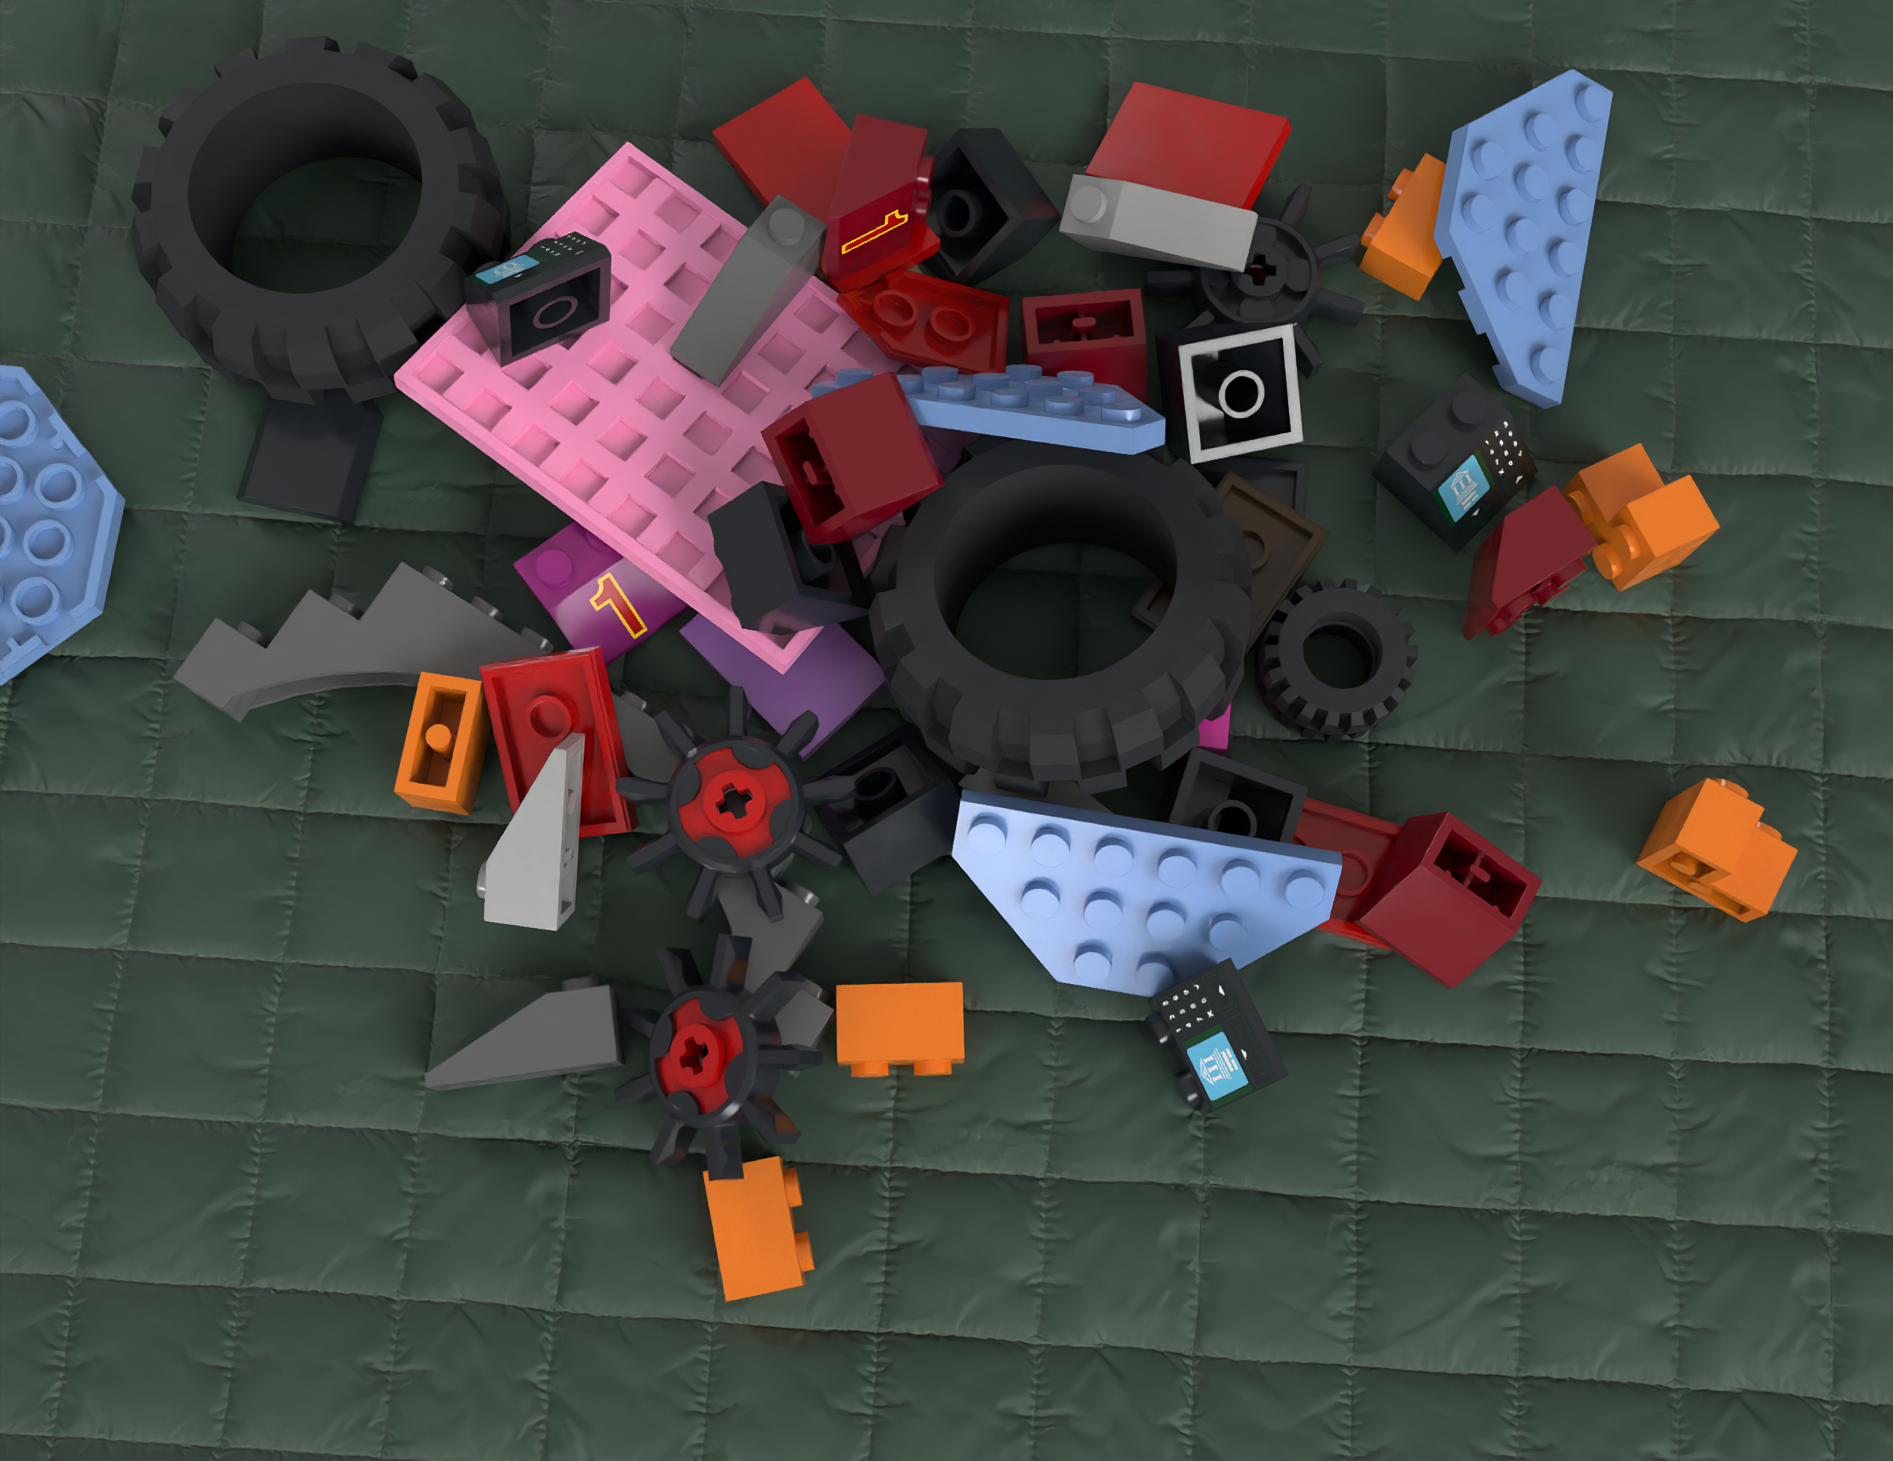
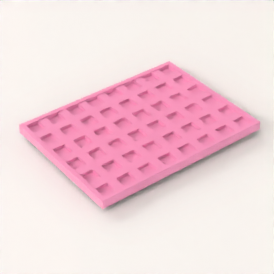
M627 141L512 256L515 257L527 252L535 243L543 239H558L574 231L606 245L612 255L610 320L501 368L468 314L465 303L394 374L395 387L784 675L824 626L783 636L742 629L740 621L731 606L732 595L723 566L714 551V537L707 515L761 481L784 486L760 432L805 401L811 400L813 384L836 379V371L840 369H869L873 371V376L885 372H895L896 375L922 374V368L888 359L836 302L839 294L815 276L808 280L720 387H717L670 355L671 346L748 228ZM919 425L937 467L947 474L956 470L963 463L960 453L965 445L987 435ZM902 511L853 541L864 579L873 569L882 537L890 525L906 527L907 522L904 520Z

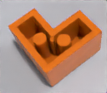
M1641 443L1577 472L1562 490L1566 501L1598 542V545L1592 551L1597 569L1603 577L1612 580L1618 592L1680 564L1720 528L1691 475L1689 474L1665 486Z
M1705 778L1666 801L1635 864L1746 923L1768 914L1798 849L1781 841L1782 835L1776 829L1759 822L1765 808L1747 799L1748 793L1745 789L1725 779L1715 778L1711 780Z

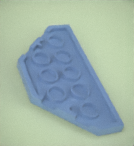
M1570 69L1544 82L1542 85L1452 131L1433 235L1442 258L1452 257L1465 288L1458 291L1477 335L1486 332L1499 363L1492 368L1501 388L1543 409L1560 405L1562 402L1613 97L1612 91L1574 69Z
M1019 364L1006 366V372L958 374L957 368L934 366L922 368V374L896 375L919 425L1134 455L1165 444L1166 418L1118 385L1094 382V374L1091 372L1063 371L1057 373L1056 378L1042 376V367ZM860 368L837 370L836 379L812 385V399L874 377L873 371Z
M0 365V686L103 613L126 500L35 379L23 367Z
M967 789L962 791L952 857L1057 982L1151 998L1230 957L1236 969L1239 970L1329 920L1343 866L1341 852Z

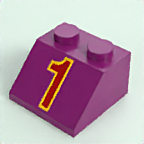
M577 521L572 522L513 563L525 586L571 648L576 650L601 646L606 667L690 609V605Z

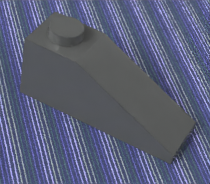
M778 194L744 233L671 346L670 355L717 387H720L821 266L827 225Z
M599 977L565 980L562 982L563 991L544 994L424 1074L425 1087L436 1091H445L625 1066L621 1023L617 1020L619 1013L617 991L610 985L600 986Z

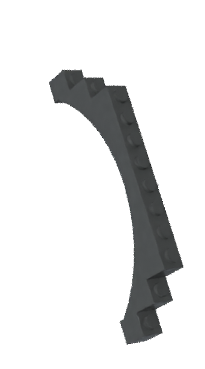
M401 561L365 613L336 593H333L327 601L309 589L273 640L244 621H241L236 629L216 617L172 678L198 697L241 723L249 710L298 695L345 687L386 685L418 687L421 671L482 681L479 666L483 664L548 654L555 647L529 628L524 627L520 634L503 625L501 621L505 616L485 600L474 596L470 603L458 597L451 592L455 587L454 583L435 569L424 565L422 570L418 572ZM624 690L620 697L611 692L628 774L632 777L639 776L656 782H669L682 758L663 741L657 723L651 717L655 709L630 691ZM684 725L688 734L696 743L701 745L706 742L700 735ZM738 795L731 796L726 800L728 803V810L726 812L730 811L735 819H740L747 815L745 810L747 802L742 803ZM807 815L803 831L809 835L813 825L811 817ZM791 853L782 863L771 869L772 879L783 897V920L771 923L758 906L755 885L751 878H723L716 891L730 924L732 935L753 938L744 989L752 993L775 971L792 972L825 921L823 913L815 908L820 900L816 895L792 880H788L784 888L777 884L796 855L794 853ZM803 977L806 984L774 1018L780 1030L783 1045L801 1044L816 1049L834 1021L836 1013L834 1009L826 1005L832 995L814 982ZM782 1069L795 1079H797L801 1072Z

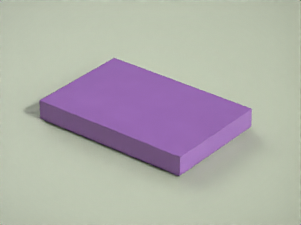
M700 613L679 631L680 636L729 686H743L750 708L780 738L784 735L791 722L808 709L818 716L820 726L812 742L797 754L803 762L887 685L882 667L839 623L825 625L784 675Z

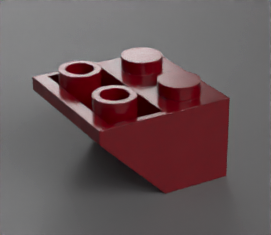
M1140 288L1022 298L1019 334L1023 364L1042 367V376L1056 378L1057 373L1063 371L1091 372L1094 374V382L1118 385L1148 406L1147 339Z
M885 372L805 401L760 432L810 545L853 542L945 485L895 372Z
M1555 485L1506 515L1475 553L1462 629L1463 634L1469 641L1486 630L1492 638L1498 636L1522 618L1521 614L1536 603L1541 607L1558 597L1571 586L1570 582L1588 569L1583 560L1598 545V542Z
M1450 812L1408 817L1353 922L1444 987L1454 988L1516 934L1542 880Z

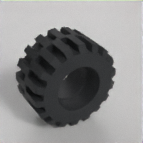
M1332 578L1319 580L1313 590H1310L1305 585L1294 592L1290 601L1284 600L1276 610L1260 639L1262 641L1256 650L1254 664H1259L1260 667L1255 675L1257 688L1265 687L1267 691L1262 701L1269 711L1278 707L1283 713L1278 722L1287 729H1289L1293 722L1302 726L1300 734L1302 737L1313 740L1317 733L1325 734V742H1339L1344 735H1349L1351 740L1361 737L1369 728L1375 729L1390 715L1407 695L1405 691L1414 681L1417 671L1411 669V666L1418 659V645H1408V640L1415 633L1410 620L1399 623L1396 617L1402 608L1394 599L1387 606L1378 600L1383 591L1373 585H1370L1366 593L1357 590L1358 580L1348 578L1344 579L1340 587H1334ZM1333 634L1351 642L1359 650L1365 662L1366 679L1364 684L1355 688L1339 689L1319 681L1310 672L1305 663L1303 655L1304 641L1315 635Z

